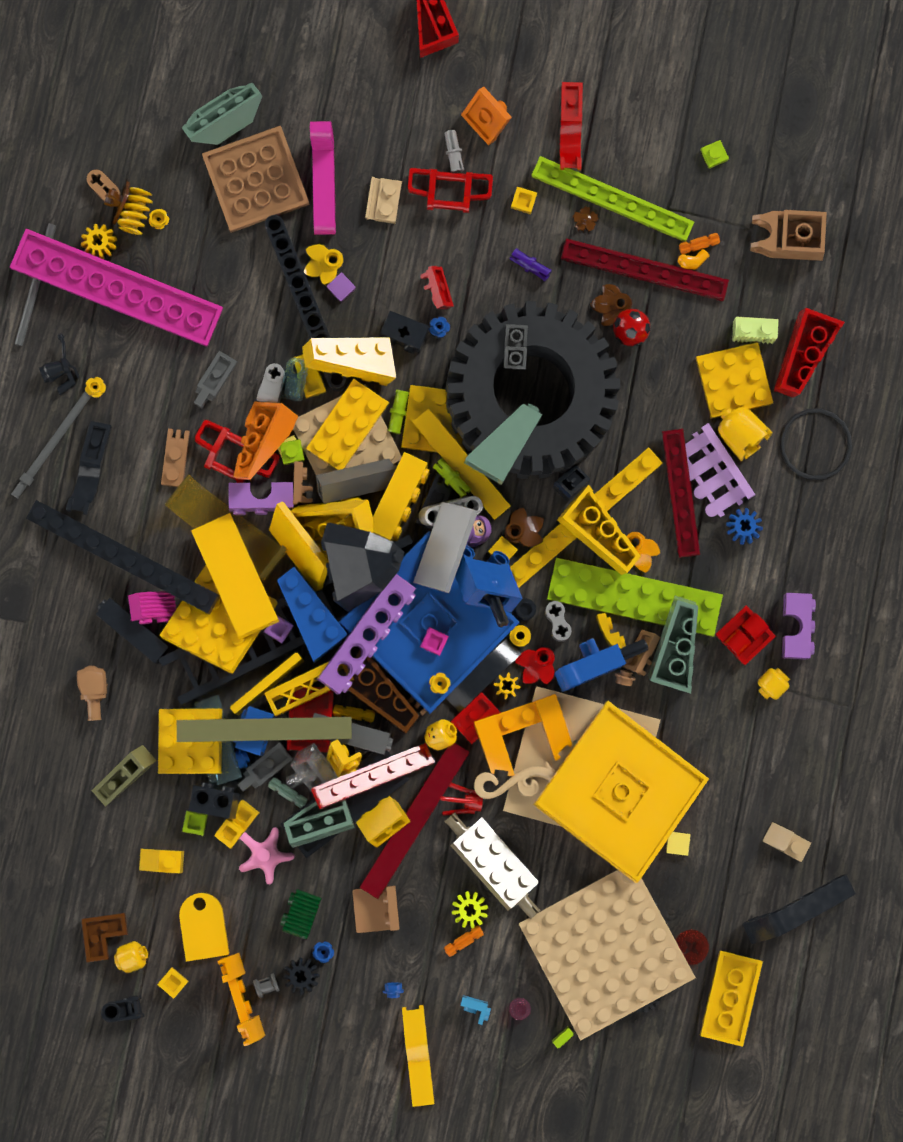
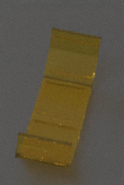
M190 474L186 476L165 504L168 509L194 529L230 513L259 578L263 581L269 577L288 552L286 547L272 540L241 515H234L233 512H229L228 505L205 489Z

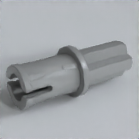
M448 130L445 132L448 149L446 155H448L451 173H454V171L455 173L464 171L461 158L462 149L459 148L457 133L455 130Z

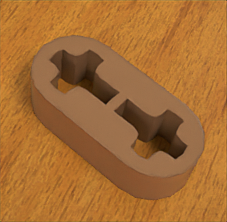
M92 170L88 173V185L104 202L107 196L105 189L115 190L121 195L118 187L102 171ZM94 176L100 177L103 185L100 186L98 183L92 184L94 182L92 178Z

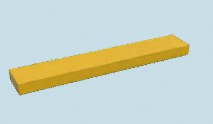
M429 408L413 421L415 426L454 471H458L459 477L471 488L472 494L482 501L483 507L494 520L511 507L484 474L464 463L468 454Z

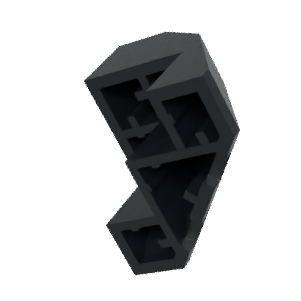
M327 523L321 544L323 551H327L329 562L326 563L329 580H333L335 591L332 592L334 602L345 611H351L382 592L399 572L404 551L394 542L372 532Z

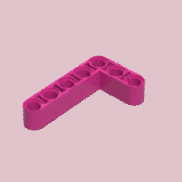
M310 122V141L313 158L314 235L336 234L334 134L332 122Z

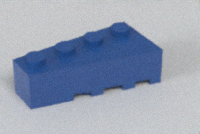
M295 567L277 580L315 663L345 640L348 634Z

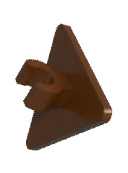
M128 181L125 184L122 195H119L115 190L109 189L104 202L107 206L118 207L112 222L114 225L129 195L130 182Z

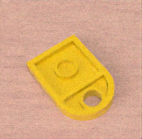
M197 893L188 897L183 902L179 914L186 962L229 955L225 919L221 903L217 898L207 893ZM197 898L205 900L206 906L203 910H197L194 907V901Z

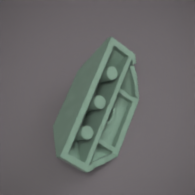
M253 83L231 88L194 111L182 129L191 142L218 145L253 122L262 95Z

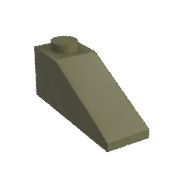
M142 745L130 752L91 791L106 807L156 762V759Z

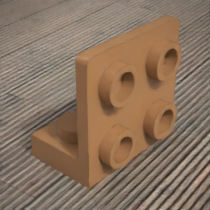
M396 885L387 886L379 899H376L362 889L353 890L357 933L400 929Z

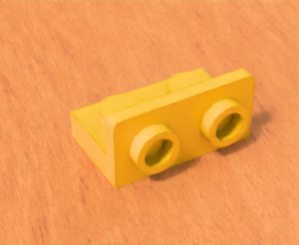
M337 739L330 743L326 758L339 778L356 771L360 765L362 755L358 752L348 757V749L344 744L341 745Z

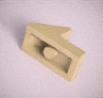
M773 822L763 839L764 843L799 862H802L811 845V842Z

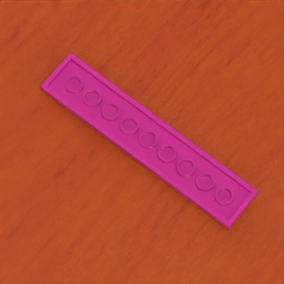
M25 229L10 265L12 270L206 347L210 343L223 311L222 306L29 229Z

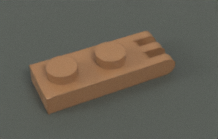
M168 428L161 485L183 488L190 431L185 430L183 439L181 438V430L177 429L176 437L174 438L172 437L173 429Z

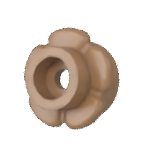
M620 670V673H615V682L621 685L632 686L633 680H636V678L632 676L633 672L627 670Z

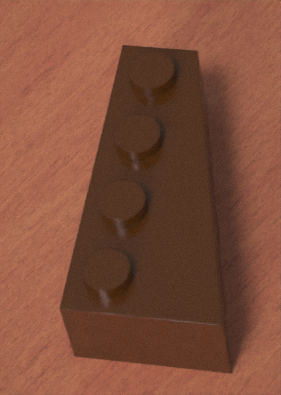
M361 651L358 652V654L355 656V659H358L360 657ZM367 656L363 661L365 667L358 676L356 674L353 675L352 685L347 691L407 734L419 718V715L373 659ZM344 671L341 676H346V672Z

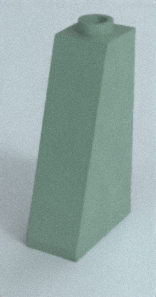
M522 404L466 457L464 463L502 485L542 416L539 413L540 410L531 404L527 406Z

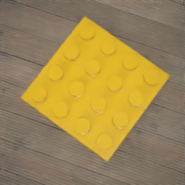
M205 565L195 583L219 595L211 574ZM268 596L273 609H275L278 604L277 600ZM219 597L210 615L182 601L160 636L162 639L233 674L260 631L239 639L223 601Z

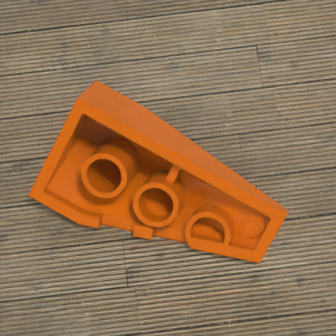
M254 402L245 421V427L247 428L246 436H243L241 440L243 450L238 455L233 477L251 480L290 435L298 415L282 403Z

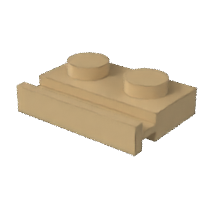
M371 178L366 220L371 219L396 224L402 181Z

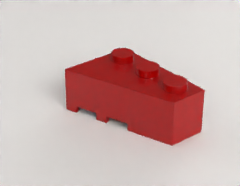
M416 0L420 58L459 43V34L445 0Z

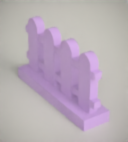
M708 423L702 427L703 433L699 435L695 432L692 434L694 439L686 443L687 459L701 449L706 456L693 465L688 459L690 481L696 479L699 484L694 490L695 497L703 499L707 496L711 503L705 509L706 514L710 517L718 514L721 518L725 515L723 512L725 509L736 502L738 505H741L743 503L742 498L746 496L749 500L755 496V493ZM710 443H712L713 447L715 448V450L711 453L707 448V445H709ZM721 461L727 466L724 470L718 465ZM714 467L718 474L703 482L700 475ZM732 479H735L738 483V486L735 488L729 482ZM726 485L729 492L715 500L711 493Z

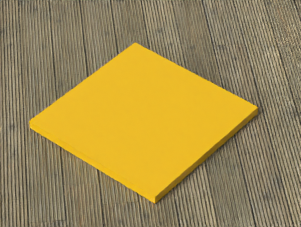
M606 701L533 805L633 882L638 883L709 778L611 702Z

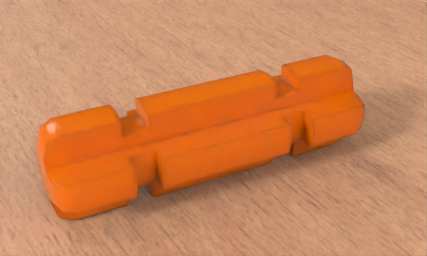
M718 233L708 235V237L703 236L690 240L689 243L687 241L680 243L679 250L681 254H687L690 251L694 252L708 248L709 245H718L720 238Z
M477 925L470 932H466L455 939L454 943L446 945L444 950L451 957L457 953V950L467 947L474 942V939L482 937L484 933L480 926Z

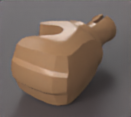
M91 665L86 666L84 669L77 671V684L81 692L80 699L87 701L88 721L102 720L100 701L102 698H106L107 694L106 672L103 668Z

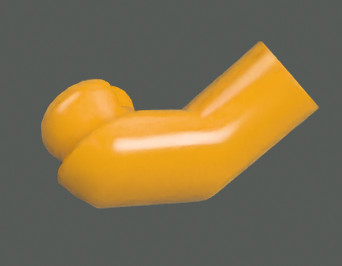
M704 249L696 256L682 254L678 257V264L682 268L695 270L710 255Z

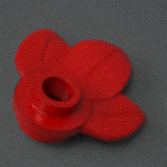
M547 647L539 648L536 651L525 650L515 660L518 665L525 667L523 672L524 684H533L539 679L543 683L548 684L554 678L555 670L553 663L555 655ZM547 655V661L542 662L541 657Z

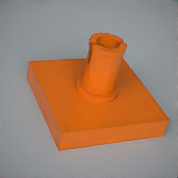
M485 87L477 91L461 114L488 146L496 140L512 118L507 112L506 104L501 100L497 101Z

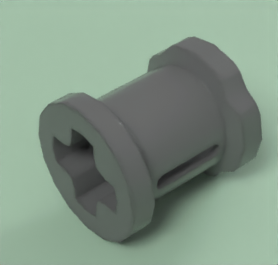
M274 973L264 979L253 980L259 999L263 998V995L280 991Z

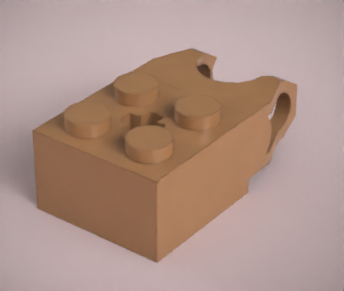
M784 210L753 215L752 224L767 229L770 237L766 240L751 243L750 251L760 253L769 258L823 261L827 212Z

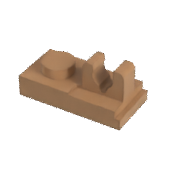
M299 461L294 462L293 506L296 507L297 504H311L313 499H307L302 495L307 491L312 492L313 487L302 486L303 480H307V467H303V462Z
M641 630L636 642L644 639L648 644L649 650L625 660L626 664L622 667L645 676L646 672L643 671V668L646 664L651 665L652 662L649 660V657L652 655L661 637L655 633Z

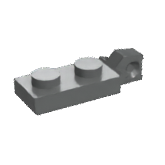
M218 351L197 385L198 388L195 392L199 395L194 401L196 406L203 409L208 400L212 402L217 397L238 363L236 360Z
M279 742L246 769L247 771L243 773L246 778L238 784V787L243 792L251 785L256 789L291 762L293 758Z

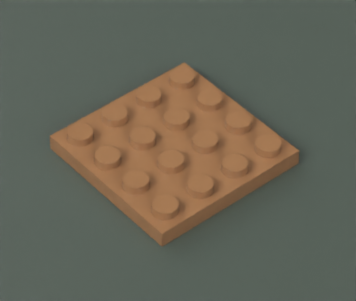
M281 126L202 153L231 233L263 222L270 215L279 216L310 205Z

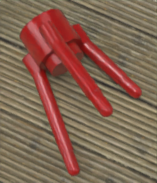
M451 783L449 787L469 795L465 794V799L440 797L441 801L464 803L466 808L443 811L442 815H452L454 813L475 814V811L482 810L483 798L479 797L475 790Z

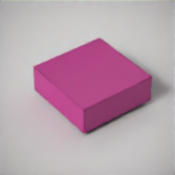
M428 627L420 647L440 656L449 636Z

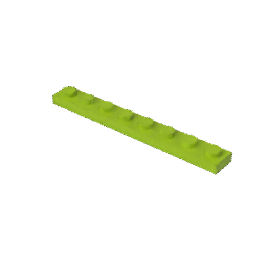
M541 156L532 173V177L683 242H686L694 224V221L570 168L560 170V164Z

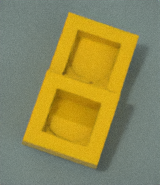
M241 800L238 804L236 819L227 818L214 836L231 849L260 812L246 801Z

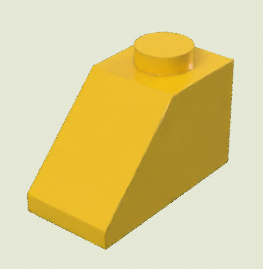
M141 849L139 870L183 873L184 851Z

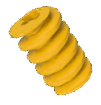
M130 187L129 193L131 195H128L126 200L128 203H125L123 207L126 211L121 212L120 215L123 219L118 220V224L121 226L119 229L130 234L142 235V232L137 228L145 227L140 222V219L148 218L143 214V211H150L145 205L153 203L148 198L152 194L143 189Z

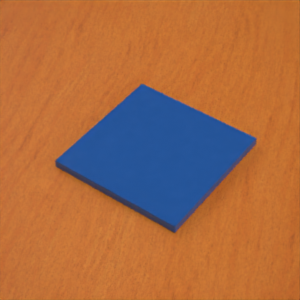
M430 531L403 557L399 572L397 573V575L416 588L413 592L416 596L409 605L405 604L400 610L403 612L402 616L396 623L392 621L388 627L390 629L389 634L384 640L379 639L375 645L378 649L372 656L429 714L519 623L510 612L505 611L509 624L500 628L496 623L491 608L466 604L462 600L463 595L456 577L449 593L413 583L431 534ZM391 594L388 597V602L392 606H397L399 599L396 595ZM377 595L349 611L338 623L350 634ZM383 612L376 613V621L383 624L386 621V615ZM428 627L449 636L440 656L420 647ZM365 629L363 631V638L371 641L374 636L373 632ZM437 673H443L450 679V686L444 694L434 693L430 689L429 680Z

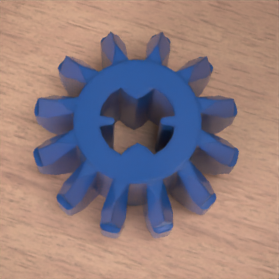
M748 508L744 509L743 514L740 509H737V516L733 514L729 516L733 522L726 523L727 527H732V529L727 531V534L731 535L734 533L735 536L732 538V541H736L739 537L741 545L744 544L745 538L749 544L753 542L752 537L758 539L760 535L756 531H762L763 527L756 525L762 521L761 518L754 519L757 514L755 511L748 515ZM740 522L742 524L746 522L748 524L747 529L742 531L740 529L742 527Z

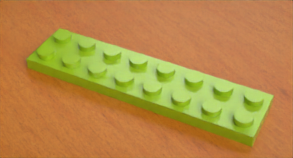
M556 558L547 600L665 626L674 596L694 601L698 605L696 633L714 637L723 595L628 573L621 575L614 570Z

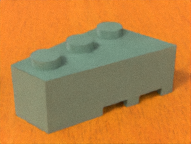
M346 799L323 809H319L315 801L284 823L292 848L355 828Z

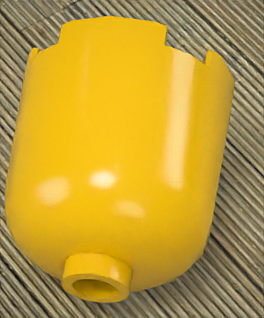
M739 407L733 411L731 409L725 411L721 416L723 420L718 427L719 436L740 461H743L744 458L748 459L761 448L759 443L764 438L769 440L773 433L751 410L745 407Z

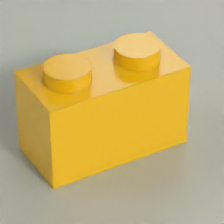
M389 796L379 801L378 805L371 811L364 813L356 824L367 841L378 847L407 825L410 820L399 803Z

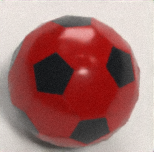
M627 309L620 312L613 324L615 338L626 346L642 344L648 338L651 330L648 317L637 309Z

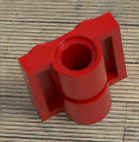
M747 605L715 634L744 666L776 637L766 622Z

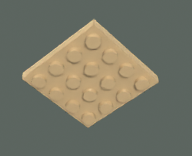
M342 396L299 416L293 428L297 438L301 440L302 448L316 475L336 471V469L307 451L306 448ZM380 416L346 468L390 458L393 465L400 462L402 456L390 432L387 431L388 428L382 416Z

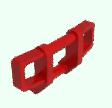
M410 168L408 192L428 197L427 210L437 208L461 210L463 213H469L470 201L489 200L491 198L493 176L491 174L472 172L463 174L439 172L437 169ZM414 174L430 175L429 192L412 187ZM472 179L488 180V193L471 195ZM436 180L465 182L464 201L435 200Z
M204 420L195 436V442L210 451L204 467L209 470L212 468L236 480V483H245V479L233 477L235 470L215 461L226 439L243 447L241 443L242 437L230 432L229 428L222 427L209 420ZM207 427L220 432L213 446L200 438ZM273 453L270 458L274 461L269 470L260 468L256 474L266 478L271 477L279 462V455Z

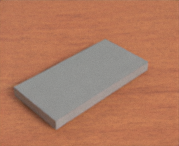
M446 502L441 503L413 583L446 593L450 592L478 511Z

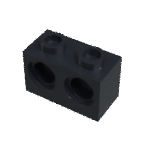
M201 782V786L193 785L188 811L236 819L240 794L234 793V788L221 786V790L213 789L214 784ZM204 793H207L208 801L203 804L201 797ZM226 796L229 803L224 808L221 801Z

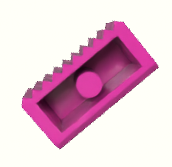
M165 591L141 592L128 595L131 620L139 621V624H149L155 619L157 623L168 622L169 618L176 611L175 596Z

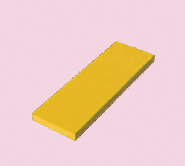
M228 513L191 530L239 639L279 622L231 514Z

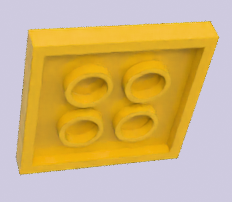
M758 342L696 357L711 419L721 417L728 409L733 411L736 408L745 407L750 410L773 404Z
M410 385L402 448L438 453L413 423L415 419L429 408L465 451L462 445V437L459 433L455 434L451 426L452 417L450 413H447V392L445 389Z
M159 709L158 774H222V741L177 742V720L222 719V709Z

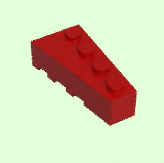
M808 308L801 310L798 313L774 391L792 398L800 395L845 322Z

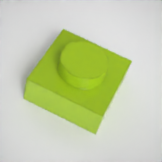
M721 140L702 147L700 150L709 169L729 160Z
M300 439L283 442L280 445L284 465L293 464L295 461H305Z

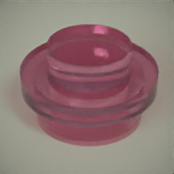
M516 998L509 1005L510 1015L514 1019L523 1020L530 1014V1004L524 998Z

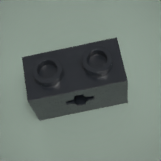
M390 311L380 334L381 338L390 337L391 346L398 344L403 346L404 351L414 354L415 352H421L429 333V326ZM404 330H407L408 335H405L404 338H402L401 333H403Z

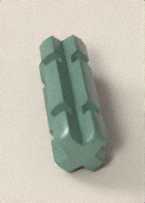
M272 778L268 784L270 789L278 791L279 795L290 802H295V805L299 808L305 806L308 801L306 797L298 795V792L286 784H281V781L277 778Z

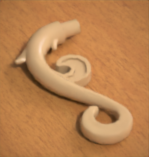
M545 762V767L526 768L517 772L501 787L490 793L484 791V783L491 781L497 786L498 780L493 774L484 772L476 777L474 789L479 797L491 799L503 794L517 784L518 790L522 795L531 797L537 794L539 784L533 779L531 784L527 785L526 779L529 777H543L550 781L556 771L548 762Z

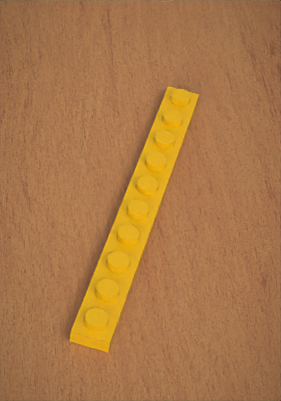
M648 447L597 491L595 496L603 503L606 511H609L661 466V460ZM560 523L543 538L541 544L534 546L510 567L518 588L577 537Z

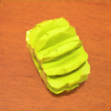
M466 891L467 899L464 900L461 895H458L457 897L462 903L453 902L452 905L459 907V910H453L452 914L460 913V916L455 921L458 923L463 918L462 927L465 928L467 921H470L471 928H475L474 920L479 925H482L483 923L478 917L487 918L488 915L481 912V910L488 909V905L480 906L479 904L484 902L485 898L482 897L476 901L478 893L475 892L473 898L470 899L469 891ZM468 904H473V908L476 910L474 915L471 913L472 916L466 915L467 912L464 910L466 905L469 907Z

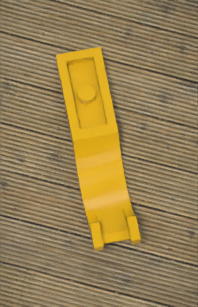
M419 1005V1009L407 1010L406 1007H402L413 1107L434 1104L424 1005Z

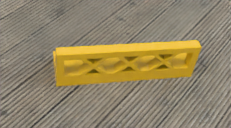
M329 662L264 693L275 717L331 690L327 686L320 690L312 687L313 683L318 681L317 678ZM340 664L337 671L344 668L346 674H348V667ZM302 688L308 689L305 697L301 699L292 697L295 691ZM283 697L288 698L286 706L277 710L274 702Z

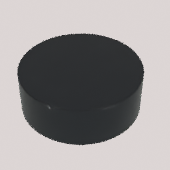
M524 598L515 607V613L521 620H529L536 613V605L532 600Z

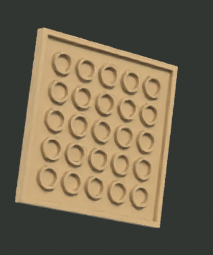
M619 870L544 909L532 919L528 918L519 923L580 1041L696 978L642 878L638 883H635Z

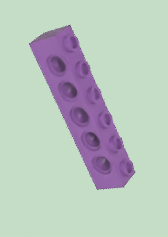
M396 574L386 588L374 599L317 680L336 694L346 693L352 685L350 679L354 674L358 676L365 667L363 661L367 656L371 658L378 649L375 646L379 639L384 640L389 634V625L392 621L396 623L402 616L403 612L400 610L405 604L409 605L416 596L413 594L416 588ZM394 594L398 597L399 602L397 606L389 604V595ZM377 612H383L386 615V621L383 624L376 621L375 616ZM365 629L373 632L374 636L371 641L363 638V631ZM354 646L358 647L361 651L358 659L350 655V650ZM340 664L348 667V674L346 676L338 674L337 668Z

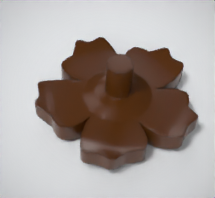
M586 206L580 209V213L575 212L573 215L574 222L577 223L575 228L578 231H584L585 227L589 232L594 230L596 225L594 222L599 219L598 214H595L594 211L590 213V207Z

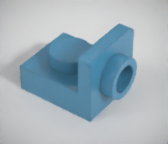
M463 995L460 1006H464V1011L475 1014L477 1010L481 1011L478 1020L480 1025L483 1024L484 1020L488 1021L491 1008L487 1007L488 1002Z

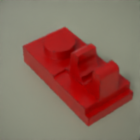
M439 266L428 267V270L421 274L420 277L421 279L429 278V284L425 285L424 289L431 290L434 305L437 309L454 307L443 268Z

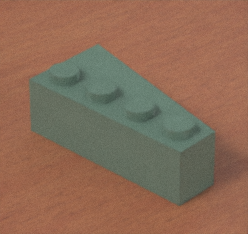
M674 596L648 673L650 681L687 693H691L692 689L691 681L698 605L696 602Z

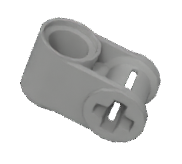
M273 363L266 368L258 391L257 401L280 403L286 378L285 371L281 365ZM278 370L280 376H276L275 379H273L271 372L275 373V371Z

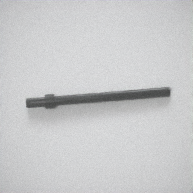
M48 223L45 233L46 237L53 239L56 225ZM35 278L32 279L14 343L21 347L24 343L41 283L40 280Z
M86 391L82 394L28 471L21 475L19 478L21 481L11 495L18 499L25 488L32 484L35 474L92 395H88Z

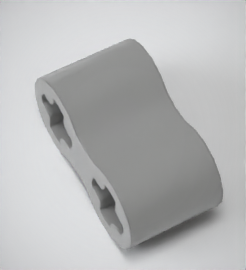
M552 601L545 609V616L552 624L551 633L553 639L558 642H564L571 635V627L564 619L565 608L563 604L558 601ZM552 606L560 609L557 617L549 613L552 610ZM559 626H561L562 629L567 630V632H565L564 637H561L560 634H556V632L559 629Z

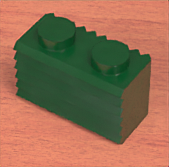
M299 889L296 890V893L292 892L288 901V905H291L289 913H284L280 925L284 926L282 931L307 940L322 897Z

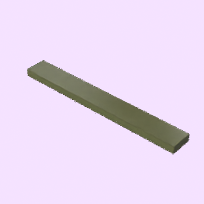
M352 717L177 720V742L352 739Z

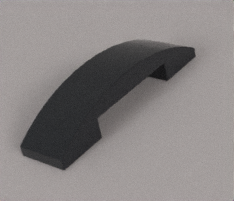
M508 639L504 640L474 668L446 699L460 712L511 665L521 653Z

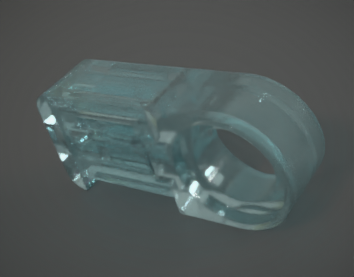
M292 358L287 362L285 370L287 381L284 395H281L283 399L302 401L308 368L305 367L304 359ZM298 361L301 364V371L296 374L293 371V365Z

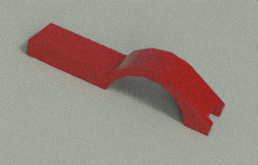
M562 82L560 170H564V168H577V170L581 171L583 83Z

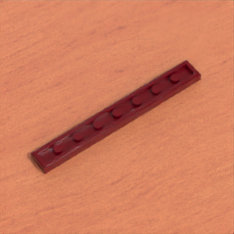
M567 238L561 256L563 261L724 301L729 283L728 279Z
M456 743L447 747L406 813L410 822L390 838L360 886L362 890L376 899L380 898L440 802V797L445 794L470 754L469 751Z

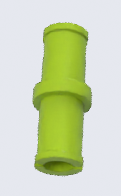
M396 390L393 408H390L391 417L387 431L401 434L403 417L407 413L405 408L409 392Z
M443 458L438 460L439 464L435 463L433 468L445 479L447 486L450 485L461 498L467 495L465 492L469 493L471 488L459 477L458 471H454Z

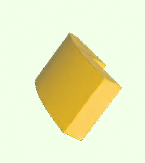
M606 613L597 614L596 618L599 628L608 645L611 647L618 644L619 648L625 647L624 636H620L619 632L610 634V630L613 629L611 618L607 617Z

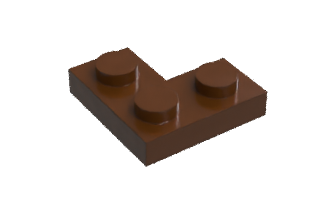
M126 913L81 919L86 962L109 959L107 937L128 935Z

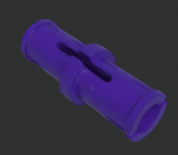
M517 248L511 254L513 256H510V260L525 268V272H531L543 281L549 278L552 270L537 262V258H531Z

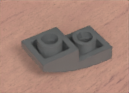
M506 324L504 368L526 369L528 325Z

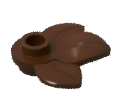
M606 284L602 286L603 295L594 298L590 306L595 311L603 314L602 326H611L620 312L632 308V299L629 295L621 293L617 286ZM620 300L625 301V304L622 307L618 306V302Z
M520 508L512 513L510 524L506 526L504 531L505 538L511 543L520 542L526 547L537 546L543 542L542 537L538 533L543 527L544 519L537 516L527 517L525 509ZM513 531L519 532L517 536L511 535Z

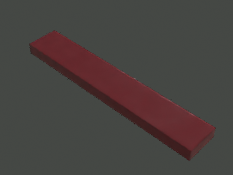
M682 428L662 431L679 558L700 555L684 430Z

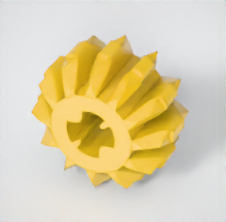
M94 224V230L92 231L89 227L86 228L88 235L82 234L81 236L85 240L81 243L82 248H86L84 252L96 257L99 255L101 259H104V254L111 257L112 254L109 250H116V246L112 243L117 241V238L112 236L113 230H107L104 224L100 229L97 224ZM99 239L102 241V244L98 245L95 241Z

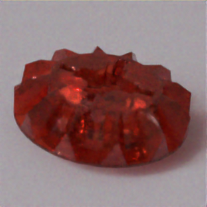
M686 930L680 933L675 940L689 965L698 964L706 958L709 944L701 932ZM685 940L690 943L698 940L695 945L698 954L692 951L686 952L688 947Z

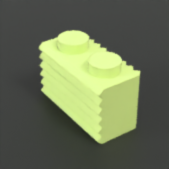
M736 317L733 321V342L741 341L743 343L745 341L747 343L749 341L750 343L758 342L760 344L762 342L764 344L766 342L767 344H773L778 338V319Z

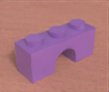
M271 482V493L265 499L253 497L250 492V483H229V512H233L234 515H246V512L266 515L268 511H275L276 504L284 502L291 511L293 509V482Z
M786 593L783 595V616L794 617L800 625L797 635L782 637L783 659H810L811 655H814L815 646L814 642H811V633L815 632V621H812V612H815L816 601L812 599V594Z

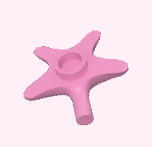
M273 828L268 838L262 843L253 840L246 832L239 838L252 852L251 857L239 866V870L246 872L260 868L264 871L266 883L269 885L273 883L276 865L293 860L295 855L278 851V828Z

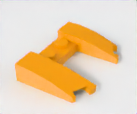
M556 694L474 722L491 774H494L496 769L508 771L507 776L515 775L502 735L542 723L555 761L561 758L558 753L566 745L572 746Z
M236 953L220 959L218 964L223 965L220 967L224 975L221 976L222 981L229 984L240 1019L237 1028L241 1032L242 1038H247L243 1042L244 1046H247L262 1039L265 1033L259 1015L250 1018V1014L253 1013L249 1000L245 1001L243 993L246 992L243 980H238V977L245 974L240 954Z

